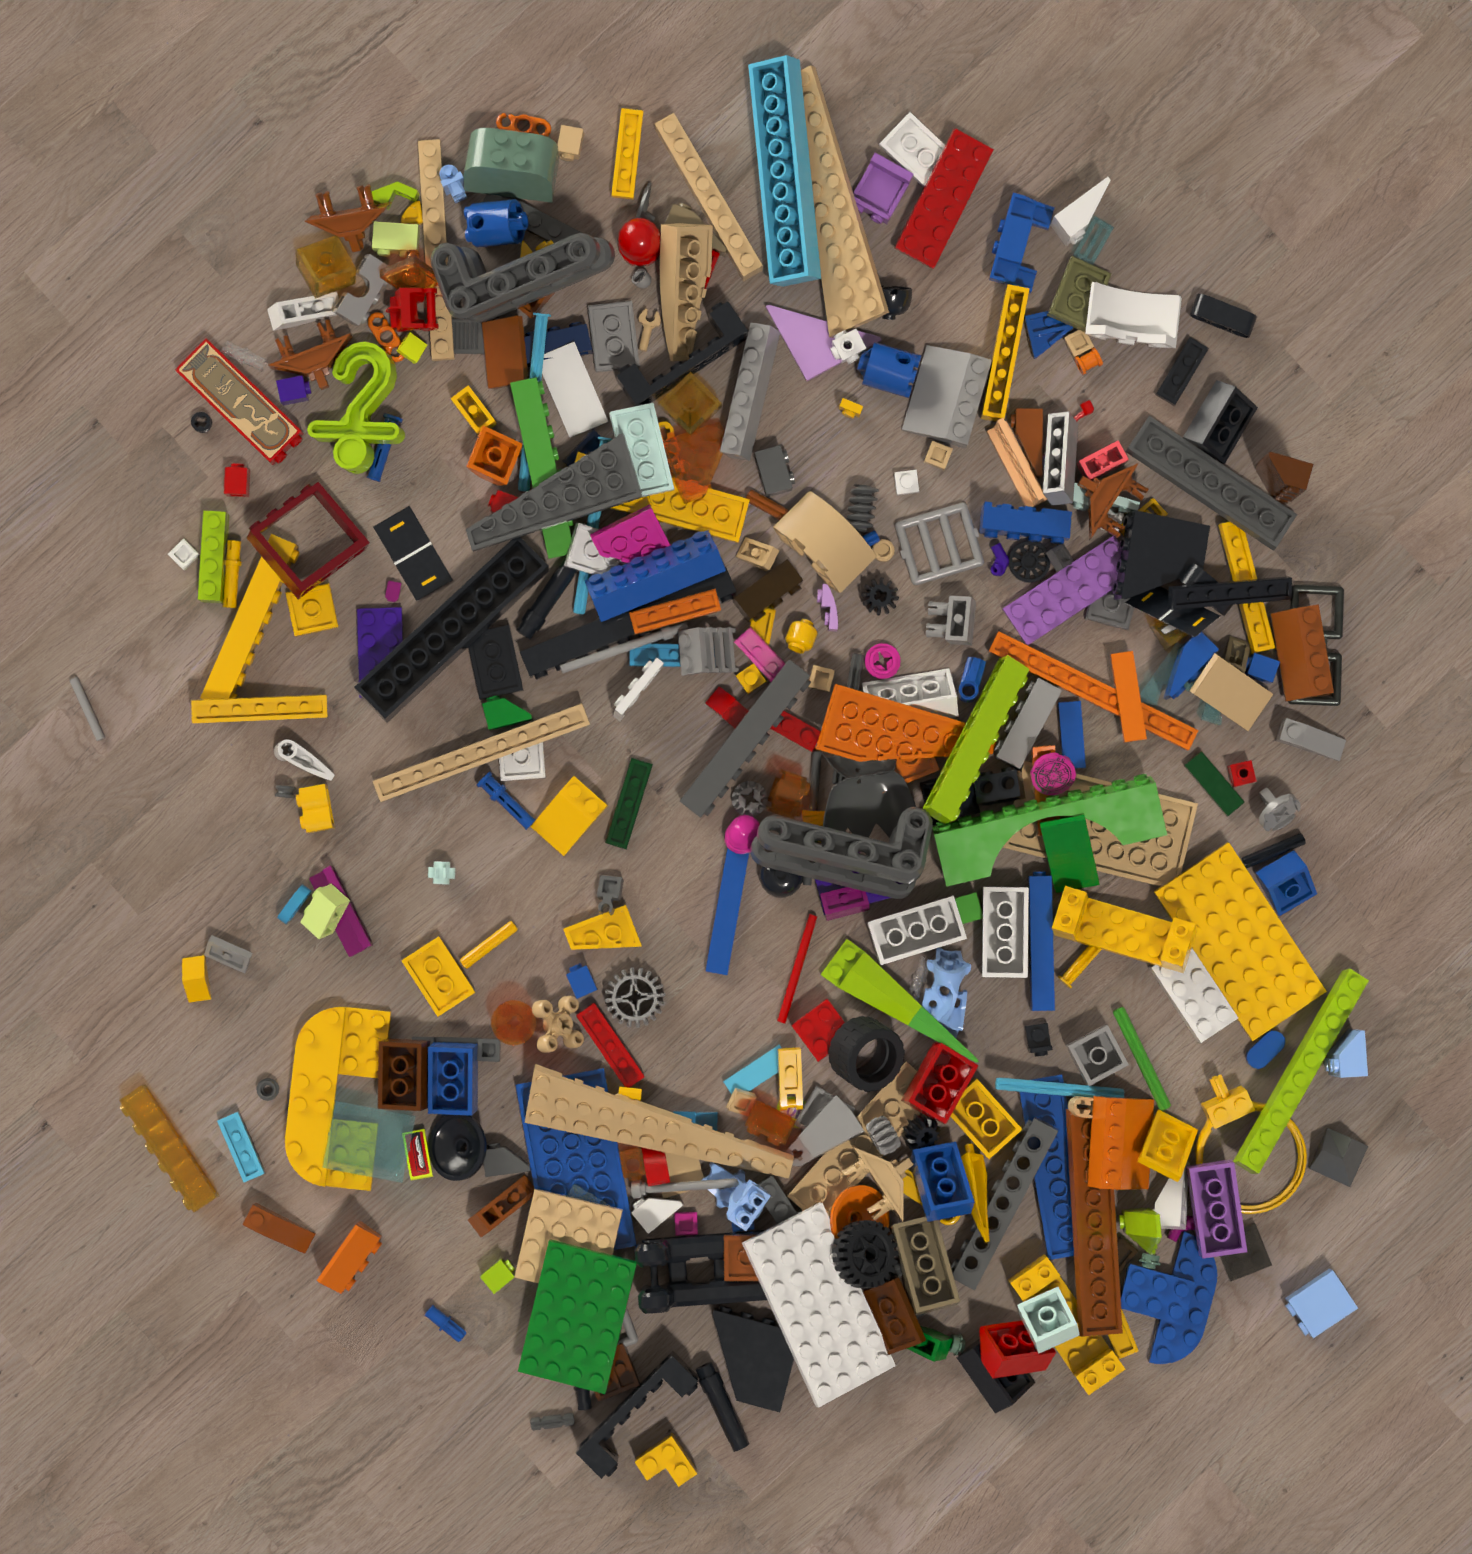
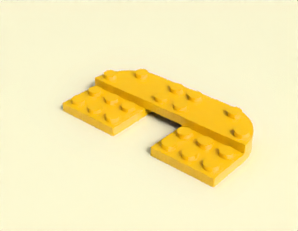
M352 1007L329 1008L311 1017L298 1035L290 1089L285 1150L293 1169L303 1179L312 1184L323 1187L372 1190L379 1123L335 1119L334 1109L338 1074L378 1078L379 1041L389 1038L391 1012Z

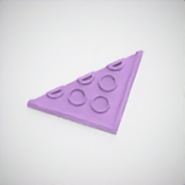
M772 305L766 306L769 315L806 382L841 363L840 359L835 360L830 350L833 347L832 341L835 338L829 337L827 321ZM858 331L866 349L872 347L874 342L879 343L882 341L878 336ZM845 345L844 348L850 349V346Z

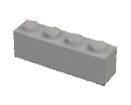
M1069 411L1048 414L1043 494L1051 505L1073 503L1078 423Z
M1037 678L1035 682L1031 680L1025 691L1028 693L1025 702L1021 700L1015 710L1018 713L1016 719L1009 721L1004 730L1008 734L1004 741L999 740L994 749L997 753L996 759L1017 770H1020L1062 692L1059 688L1040 678Z

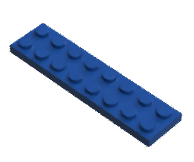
M1062 1074L1031 1079L1033 1081L1064 1083ZM1019 1092L1025 1125L1028 1119L1033 1121L1037 1117L1059 1129L1034 1177L1048 1259L1053 1260L1074 1256L1066 1109H1068L1066 1096ZM1030 1137L1028 1139V1144L1031 1148L1036 1149L1040 1147L1041 1142L1039 1138Z

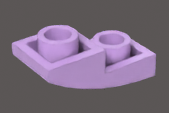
M823 584L822 589H818L817 603H821V608L830 609V612H825L824 625L829 626L828 631L837 632L838 616L834 597L829 586Z

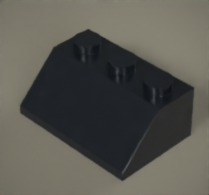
M1216 380L1183 438L1215 460L1225 464L1258 407L1236 386Z
M980 1339L968 1346L956 1357L994 1413L1012 1406L1036 1383L1029 1373L992 1379L981 1361Z

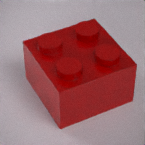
M825 999L791 1026L819 1062L829 1054L830 1042L835 1032L845 1022L829 1000Z

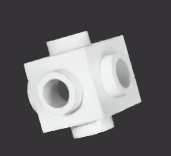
M857 329L848 333L844 330L834 336L835 340L832 341L833 347L830 348L835 360L840 359L841 363L847 361L848 364L860 359L859 355L866 351V346ZM848 345L850 349H845L844 346Z

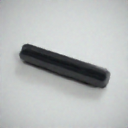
M1302 833L1294 835L1242 857V863L1246 868L1252 867L1305 845V838Z

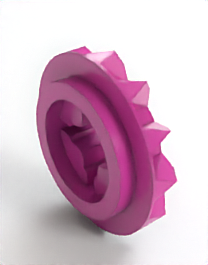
M881 643L874 645L866 654V669L872 676L878 679L892 677L900 667V655L889 644ZM879 652L883 658H892L886 663V671L882 665L874 666L879 661Z

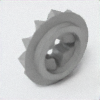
M743 782L733 791V807L741 815L756 816L767 805V793L757 782ZM754 790L753 798L759 803L751 802L745 808L746 800L740 795H749Z

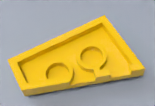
M626 905L616 908L613 915H610L608 911L563 929L571 950L642 947Z

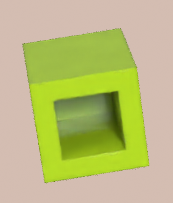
M501 1258L486 1270L480 1278L492 1293L495 1294L515 1277L514 1271L516 1268L509 1259L505 1261Z

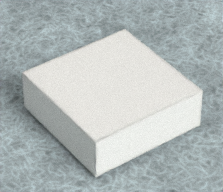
M182 539L168 553L184 571L200 556L185 539Z

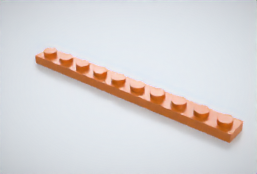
M998 631L988 651L989 653L1000 658L1009 655L1029 668L1028 672L1120 717L1116 690ZM1141 702L1145 730L1189 751L1199 730Z

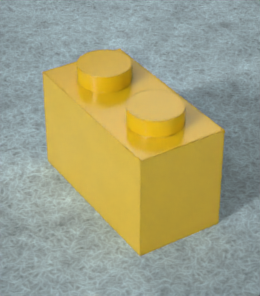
M469 385L450 398L477 436H479L482 426L492 429L497 425L494 418Z

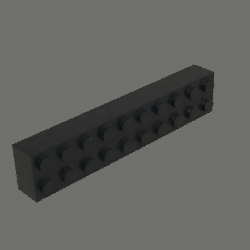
M521 537L512 539L355 685L356 692L388 723L549 572V566Z

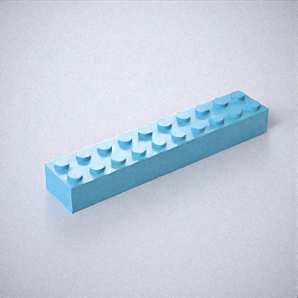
M785 55L748 64L770 284L784 287L821 279L800 60Z

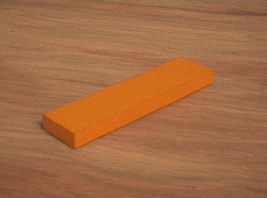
M716 589L629 612L636 635L721 611Z
M1133 651L1110 654L1124 743L1146 740L1147 736Z

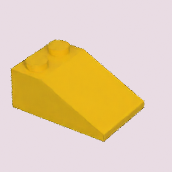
M573 776L531 825V828L565 856L606 810L608 805Z

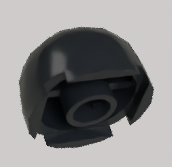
M881 285L889 313L883 315L882 319L895 320L896 315L904 314L910 307L912 289L902 286L884 287V285Z
M761 866L759 872L762 888L768 894L777 898L793 895L799 890L803 882V876Z

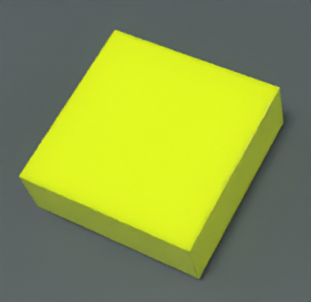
M409 332L398 347L397 352L415 364L423 354L427 344Z

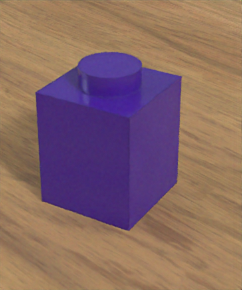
M303 375L276 380L280 402L283 406L309 401L308 394H312L309 381H305Z

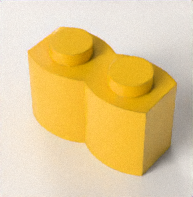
M327 784L299 788V794H296V801L298 807H302L303 816H300L301 828L306 829V833L335 829Z

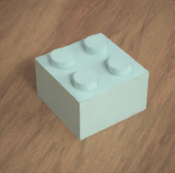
M1059 1287L1017 1305L1020 1317L1038 1354L1080 1335L1078 1325Z

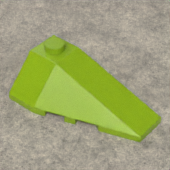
M1149 1207L1123 1209L1122 1215H1119L1120 1229H1123L1126 1235L1150 1255L1155 1254L1158 1248L1157 1244L1160 1243L1162 1238L1160 1214Z

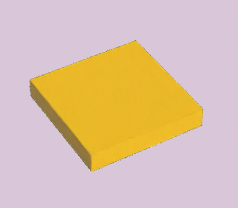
M329 583L316 586L300 599H297L292 592H286L295 637L339 627Z

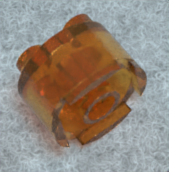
M781 768L778 772L782 773L780 778L775 777L769 793L768 801L772 802L771 807L766 806V811L793 819L795 816L800 817L803 810L801 801L803 795L807 796L811 783L807 782V777Z
M510 1000L502 1003L496 1008L491 1019V1027L495 1036L508 1045L525 1043L535 1034L538 1025L537 1017L532 1013V1007L521 1000ZM514 1016L520 1021V1025H517L516 1029H513L512 1024H509V1020H512Z

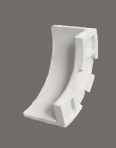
M1092 282L1085 334L1102 340L1117 339V343L1134 345L1135 341H1137L1138 343L1149 344L1148 347L1176 348L1182 298L1179 295L1128 291Z

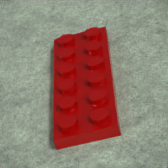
M956 128L953 129L894 249L934 269L994 149Z

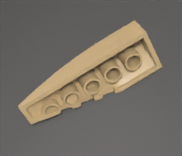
M661 224L660 294L670 361L689 360V355L693 352L697 334L695 326L697 320H700L702 312L699 310L702 298H705L707 289H704L706 278L710 277L713 225Z

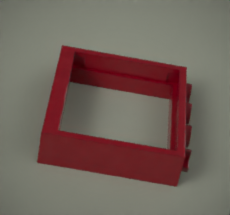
M319 482L313 486L311 484L305 486L300 491L301 494L296 498L294 496L288 498L283 503L284 506L281 509L277 510L275 508L266 515L267 519L264 521H256L249 527L250 532L247 536V540L297 599L303 597L363 553L370 543ZM312 496H315L354 544L301 582L261 533Z

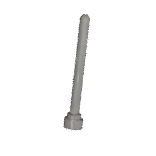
M732 1178L673 1182L648 1187L647 1182L635 1180L631 1183V1193L633 1199L647 1196L648 1193L734 1188L738 1186L739 1182L737 1179Z

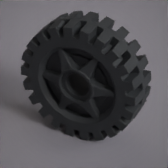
M856 1221L842 1228L844 1231H839L837 1234L839 1238L834 1240L833 1244L837 1245V1247L832 1248V1253L837 1255V1257H832L833 1262L838 1263L834 1268L836 1271H840L839 1277L845 1279L844 1282L856 1288H874L885 1284V1281L891 1278L889 1274H894L896 1270L892 1266L898 1263V1260L894 1259V1256H898V1251H894V1248L897 1247L896 1242L891 1241L895 1238L893 1234L888 1233L889 1229L876 1221Z

